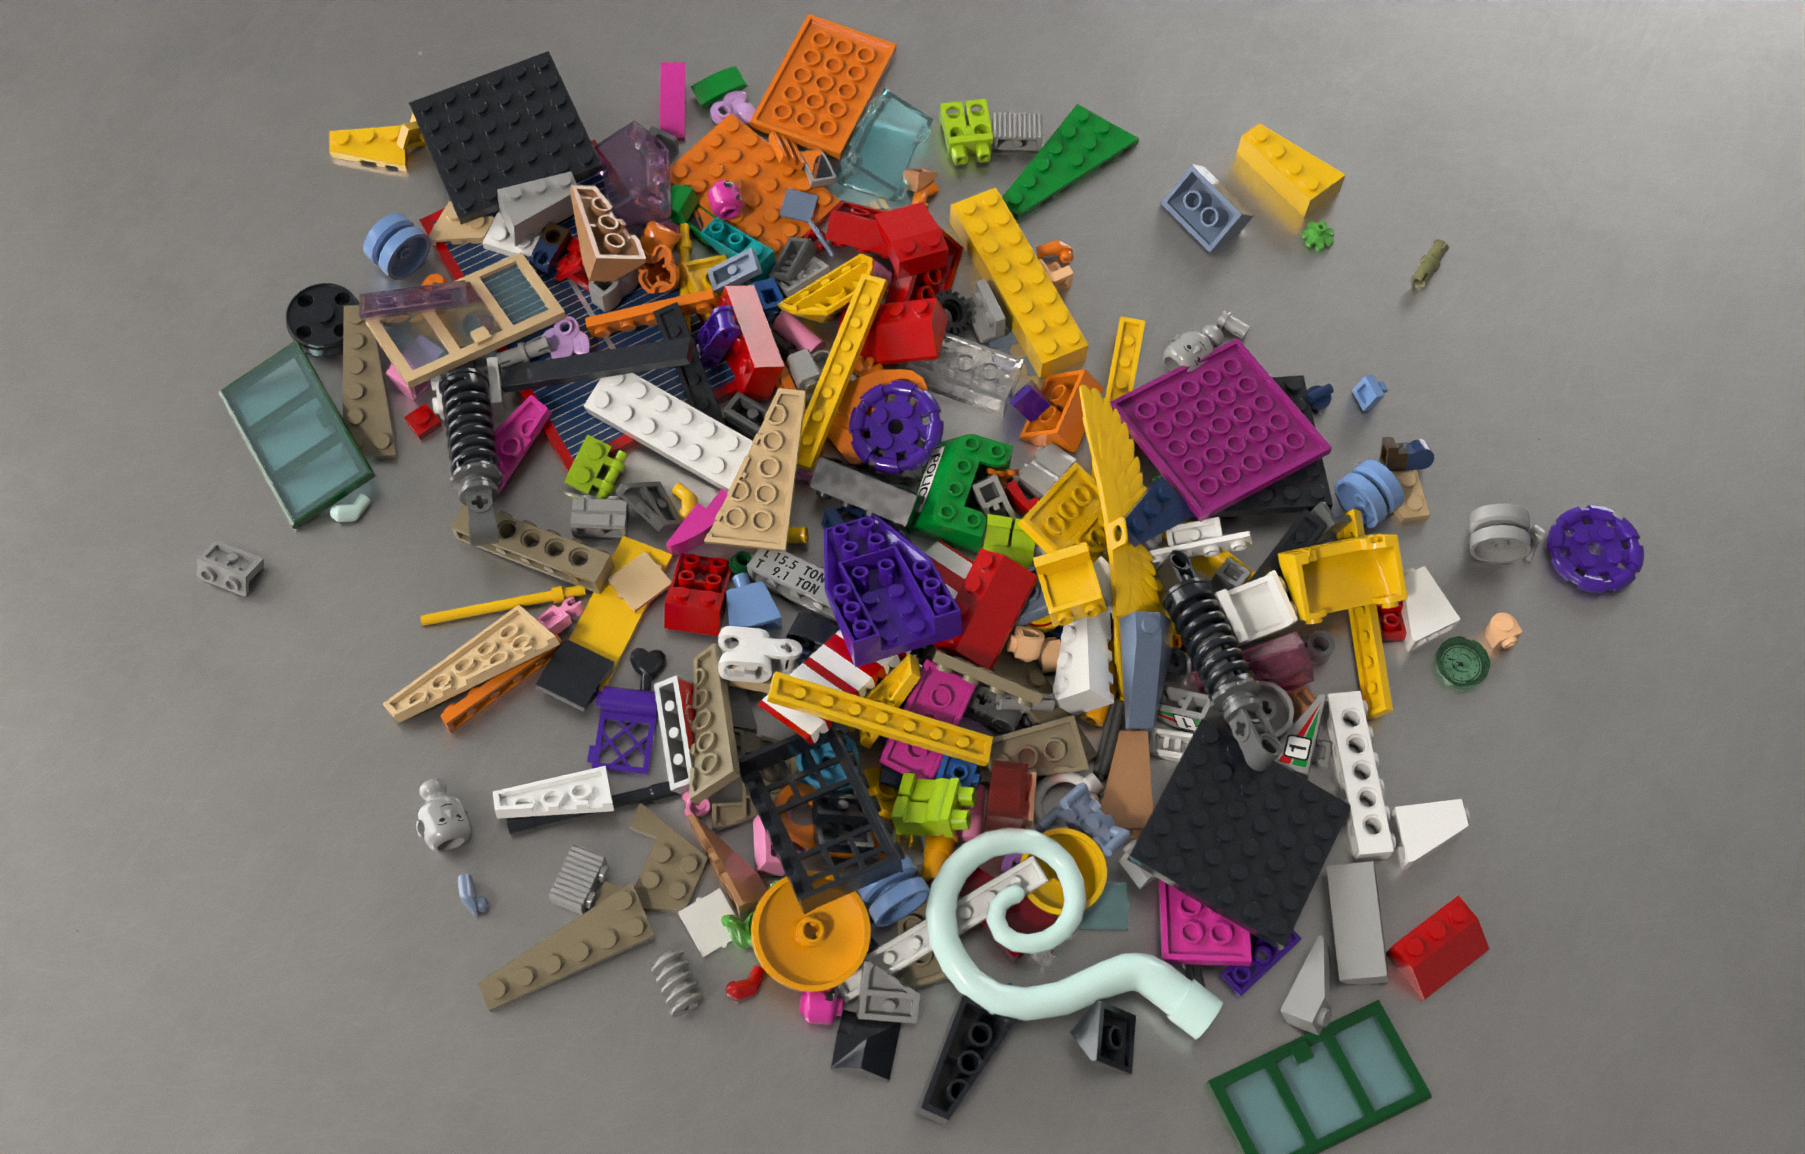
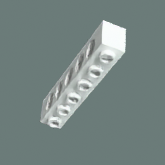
M1361 691L1329 693L1326 696L1324 709L1329 742H1332L1331 752L1341 800L1351 806L1345 822L1354 863L1387 860L1396 848L1395 836L1393 833H1390L1388 825L1390 822V811L1388 806H1384L1383 801L1384 783L1382 779H1379L1377 772L1379 758L1377 753L1373 752L1371 744L1373 742V730L1371 726H1368L1366 720L1368 706L1366 700H1362ZM1343 719L1351 720L1355 727L1346 725ZM1349 745L1356 746L1360 753L1352 752ZM1354 772H1361L1366 780L1358 779ZM1359 798L1367 799L1371 803V807L1364 806ZM1365 825L1373 826L1377 834L1369 833Z

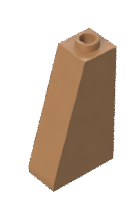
M1124 729L1119 731L1101 800L1102 807L1100 808L1105 816L1107 814L1112 816L1116 826L1129 830L1130 837H1139L1153 810L1148 731H1140V729Z

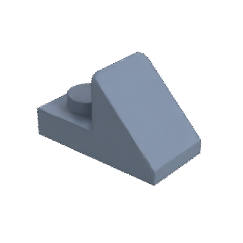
M749 248L708 269L707 272L713 291L715 293H722L725 286L747 285L746 281L761 274L762 270L756 251Z

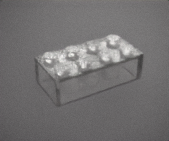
M945 332L939 358L909 362L907 370H912L921 376L931 392L1003 417L1021 377L1023 359Z

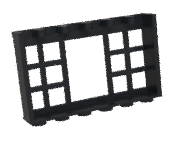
M832 721L830 729L826 733L819 731V738L814 744H808L803 737L795 734L738 758L740 777L804 915L817 907L898 872L902 873V860L905 859L900 843H893L890 837L893 835V831L887 818L882 820L879 815L881 807L876 796L870 797L867 791L870 789L865 774H859L856 769L858 762L852 750L847 751L845 747L847 740L842 729H836ZM829 742L836 757L816 764L810 750ZM804 753L811 767L791 775L785 760ZM779 763L786 778L766 786L759 771ZM839 763L846 778L827 786L820 771ZM814 774L821 789L802 797L795 782ZM789 784L796 800L776 808L769 792ZM850 785L869 824L798 854L779 814ZM873 830L880 846L860 854L853 839ZM848 842L855 857L834 865L828 849ZM822 853L829 868L809 877L801 861ZM879 854H885V859L866 866L864 861ZM856 864L859 865V870L840 878L838 872ZM828 876H833L834 881L814 889L812 883Z

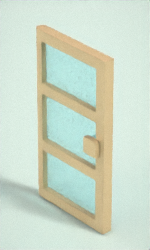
M522 252L368 318L365 321L410 389L565 319V311Z

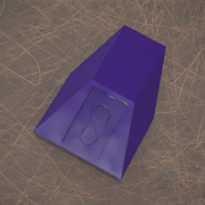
M877 515L862 517L824 529L825 594L855 667L962 635L961 610L930 557Z

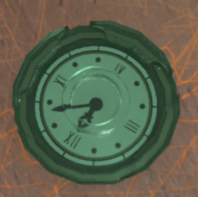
M1462 636L1449 638L1440 645L1434 655V668L1437 676L1446 685L1454 689L1469 690L1476 688L1486 679L1490 668V658L1479 642L1465 639L1466 637Z

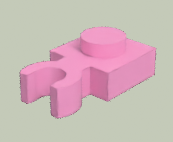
M570 596L563 601L562 606L559 608L553 605L535 619L553 635L555 633L558 635L572 624V617H577L583 613L584 607L580 601L576 603L574 597Z

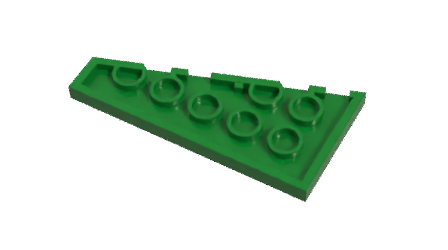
M1077 104L1002 198L1014 219L1018 221L1040 207L1041 203L1051 196L1056 197L1059 195L1062 189L1069 185L1073 186L1100 169L1102 164L1108 160L1119 157L1127 148H1133L1138 145L1139 138Z

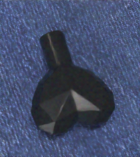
M636 648L631 652V665L635 672L641 676L640 690L651 691L652 677L659 674L666 663V655L661 650L648 652L644 648Z

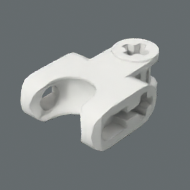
M726 626L721 629L718 635L719 648L724 653L718 663L719 675L726 680L752 683L766 682L776 671L790 675L799 667L796 659L801 656L803 648L799 642L792 639L771 638L769 632L763 629ZM733 637L738 639L739 642H730L726 639ZM728 665H737V666H738L737 668H734V669H729V668H727Z

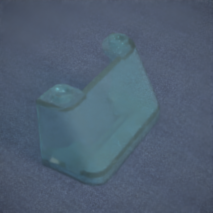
M883 88L865 107L834 173L836 176L835 182L843 187L895 202L897 199L902 200L908 190V187H906L907 181L903 179V170L908 168L917 145L921 142L925 143L932 133L930 126L933 119L886 88Z

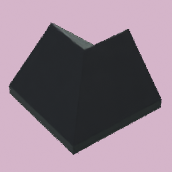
M1101 1000L1096 1001L1070 1033L1091 1061L1126 1075H1132L1136 1015Z
M843 1010L837 1031L831 1069L889 1082L902 1022L858 1019L857 1012Z

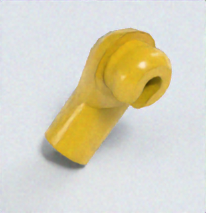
M678 482L673 487L672 493L682 500V508H680L679 514L686 518L698 503V498L696 494Z

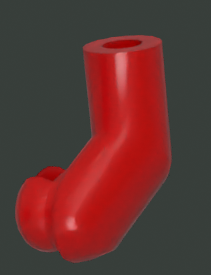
M753 965L747 979L736 982L731 981L727 984L726 994L734 1000H743L755 996L766 971L760 966Z

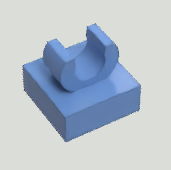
M1373 374L1365 375L1352 389L1363 411L1372 410L1385 396L1384 393L1388 391L1383 381L1377 382Z

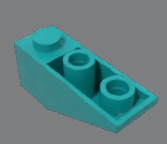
M715 217L700 232V235L721 255L725 254L727 259L752 248L756 251L762 273L751 278V280L758 282L770 278L768 275L776 263L774 250L718 217Z

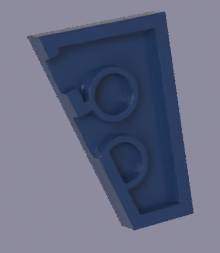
M1162 475L1154 480L1124 517L1128 541L1134 547L1195 517L1186 501ZM1118 525L1117 529L1122 533L1121 527Z

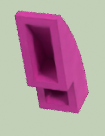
M661 62L660 130L677 137L678 141H685L687 103L685 62Z
M721 489L707 508L699 503L696 504L666 543L668 553L676 557L705 543L704 540L715 522V517L728 495L726 490Z

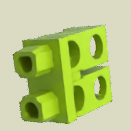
M987 98L966 100L964 109L962 101L940 103L939 120L944 132L948 157H952L955 165H965L968 163V155H976L977 161L980 163L989 162L992 153L993 134ZM976 106L982 108V110L979 111H970L973 107ZM950 109L958 110V113L946 114Z
M987 514L985 516L986 528L983 534L982 549L1003 554L1024 568H1030L1033 561L1035 541L1018 525L1021 519L1015 518L1012 521L1011 517ZM1011 529L1010 542L1008 545L1009 533Z
M915 773L903 774L898 791L899 796L896 798L891 815L897 835L941 836L944 834L945 837L954 838L955 830L970 829V810H961V808L976 806L977 793L975 788L961 786L959 778L929 780L917 779Z

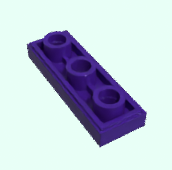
M1293 930L1285 948L1282 950L1258 938L1251 945V965L1228 966L1219 975V978L1240 998L1294 948L1302 938ZM1257 953L1263 954L1265 960H1260L1257 957Z

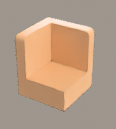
M1039 259L1057 292L1071 287L1074 273L1069 265L1061 268L1058 262H1054L1046 266L1044 261Z

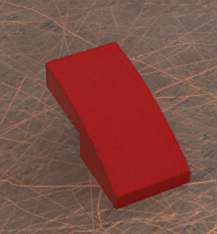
M1015 480L1005 484L1004 492L1012 509L1023 518L1039 501L1038 497L1028 501Z

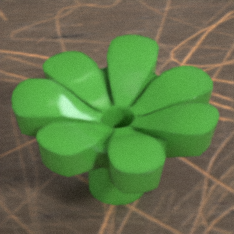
M1310 221L1307 224L1308 229L1303 230L1301 233V237L1307 239L1305 245L1312 247L1315 244V249L1318 252L1324 250V244L1327 246L1333 245L1334 239L1332 237L1334 236V230L1326 228V222L1320 221L1318 224Z

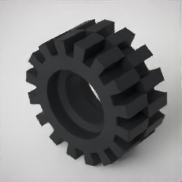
M950 289L942 290L932 297L937 298L941 306L946 308L952 316L953 323L947 322L943 338H946V340L955 338L963 333L972 322V319H969L972 316V311H967L970 308L969 303L965 305L963 303L966 300L964 296L958 298L959 293L957 291L952 293Z

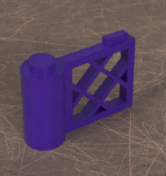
M604 686L603 691L597 692L596 707L600 708V718L595 746H589L587 762L592 763V769L606 766L607 771L649 776L655 730L659 716L655 692ZM606 720L618 722L623 730L610 739L604 732ZM623 722L631 724L626 727ZM638 724L649 725L648 736L637 742L630 730ZM627 733L635 745L624 754H621L614 745V742ZM603 737H605L607 742L602 745ZM647 742L646 751H644L641 746ZM611 745L619 757L610 764L599 763L601 752ZM638 748L645 756L643 768L630 766L625 759ZM621 761H623L626 766H624V765H617V764H619Z

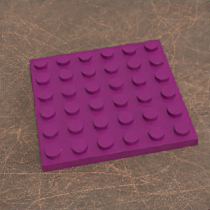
M1238 338L1214 349L1212 353L1196 364L1204 361L1207 362L1193 371L1188 372L1187 370L1190 367L1182 365L1110 401L1112 410H1118L1121 424L1126 422L1130 436L1168 483L1182 496L1200 522L1330 454L1332 449L1330 444Z

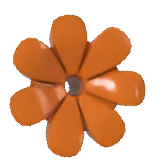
M859 356L852 374L859 378L872 372L883 370V366L881 364L874 366L875 360L872 357H868L865 361L862 356Z
M1002 467L995 469L986 468V474H996L1004 490L1007 479L1019 475L1020 469H1006L1004 471Z

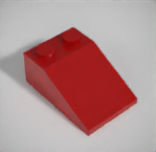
M923 202L874 214L875 222L898 279L947 266L948 246L940 227Z

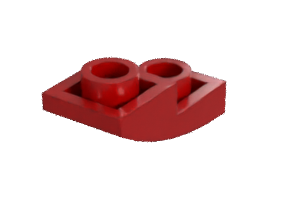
M1398 601L1399 606L1392 608H1382L1381 604H1376L1382 641L1405 640L1407 633L1401 613L1403 608L1402 601Z

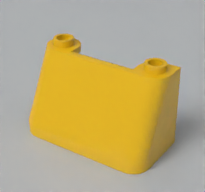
M1397 534L1364 535L1278 553L1279 565L1292 601L1296 606L1299 620H1304L1306 624L1322 622V617L1327 616V613L1369 604H1381L1382 608H1392L1399 606L1398 601L1408 599Z

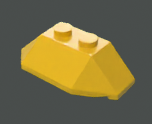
M859 254L778 303L780 309L796 316L820 323L828 322L835 317V314L842 311L843 308L849 307L862 273L872 276L875 262L873 258Z

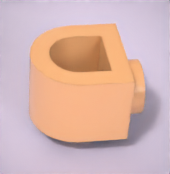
M1497 613L1485 628V637L1492 650L1501 646L1504 649L1514 646L1519 642L1518 638L1523 633L1516 619L1508 613Z
M1015 625L1013 635L1008 637L1007 651L1013 652L1015 658L1021 661L1031 662L1040 657L1045 635L1035 628Z
M1056 637L1044 639L1040 657L1036 659L1042 673L1056 672L1061 645L1060 639L1057 640Z

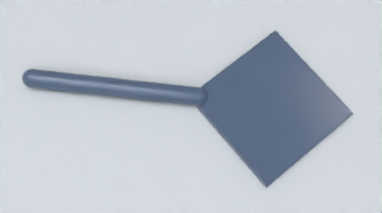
M787 188L779 216L808 223L829 255L834 257L835 253L812 221L818 195Z

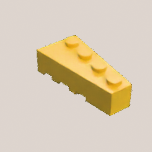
M1259 123L1241 136L1237 154L1303 217H1306L1340 192L1346 174Z

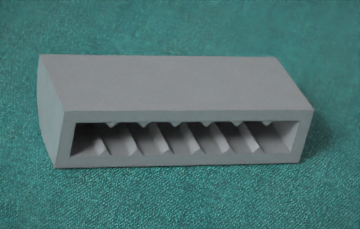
M1373 861L1326 866L1339 980L1343 983L1359 985L1390 982L1376 868Z

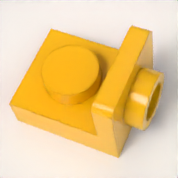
M413 114L411 121L402 124L397 145L402 150L426 145Z

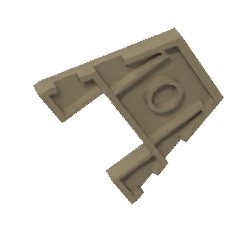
M737 728L734 729L737 750L741 749V757L781 741L763 735L759 737L748 734L744 730ZM797 756L785 760L791 775L797 773ZM779 763L759 771L766 786L786 778ZM743 781L742 802L712 803L713 832L753 819L758 815ZM786 786L781 787V788H779V789H777V790H774V791H772V792H769V793H770V796H771V798H772V800H774V799L776 798V796H777ZM796 798L790 799L786 803L796 800Z
M639 803L629 828L632 831L656 840L636 882L635 890L644 910H649V912L678 913L690 905L709 862L708 857L646 806ZM604 881L594 906L622 889V887Z

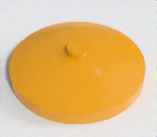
M806 871V872H807L808 876L810 877V876H812V875H814V874H817V873H819V872H821V871ZM831 875L812 883L815 889L834 881V878ZM787 876L776 882L764 893L756 906L751 925L753 949L763 969L781 985L801 992L824 991L836 987L849 979L862 964L869 948L871 936L869 915L864 902L856 891L817 907L804 915Z

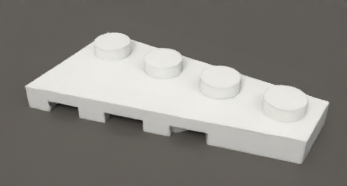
M606 766L493 791L497 819L614 811Z

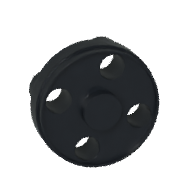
M319 283L301 290L291 300L286 311V325L293 342L296 340L306 354L332 356L343 352V337L340 336L343 335L344 306L360 305L359 301L348 289L333 283Z

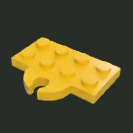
M1077 462L1061 476L1018 523L1047 554L1086 542L1090 557H1096L1107 547L1097 482ZM1092 536L1098 540L1099 545L1093 541Z

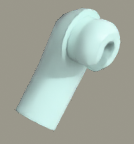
M360 494L353 504L333 506L330 510V516L338 522L357 521L369 506L371 500L367 496Z

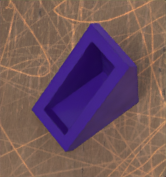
M1032 379L1015 393L1009 401L1031 423L1051 406Z

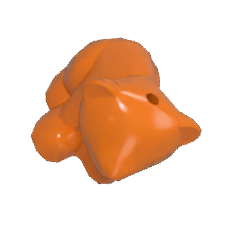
M652 220L648 222L639 240L646 257V262L636 268L640 272L638 280L642 288L648 293H667L677 287L680 282V269L675 265L672 250L683 235L676 234L672 229Z

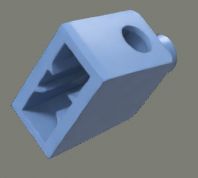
M747 573L735 575L732 578L735 588L726 591L729 626L758 628L767 632L781 629V614L764 582L751 583ZM731 637L732 642L738 640L736 638Z

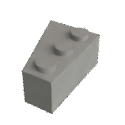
M572 172L497 190L499 212L515 247L522 244L524 238L532 234L535 236L540 234L542 228L546 227L549 221L557 224L574 214L570 187L571 185H577Z

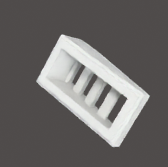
M1160 728L1151 729L1149 755L1178 762L1183 754L1180 752L1182 742L1188 744L1193 733ZM1159 737L1164 738L1162 750L1157 749ZM1171 740H1175L1173 751H1169Z

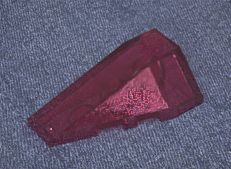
M1297 631L1243 651L1244 656L1242 660L1248 662L1250 666L1249 671L1252 670L1258 681L1274 683L1285 691L1315 681L1309 656ZM1193 669L1192 672L1200 693L1207 695L1204 690L1205 685L1201 683L1198 677L1199 672Z

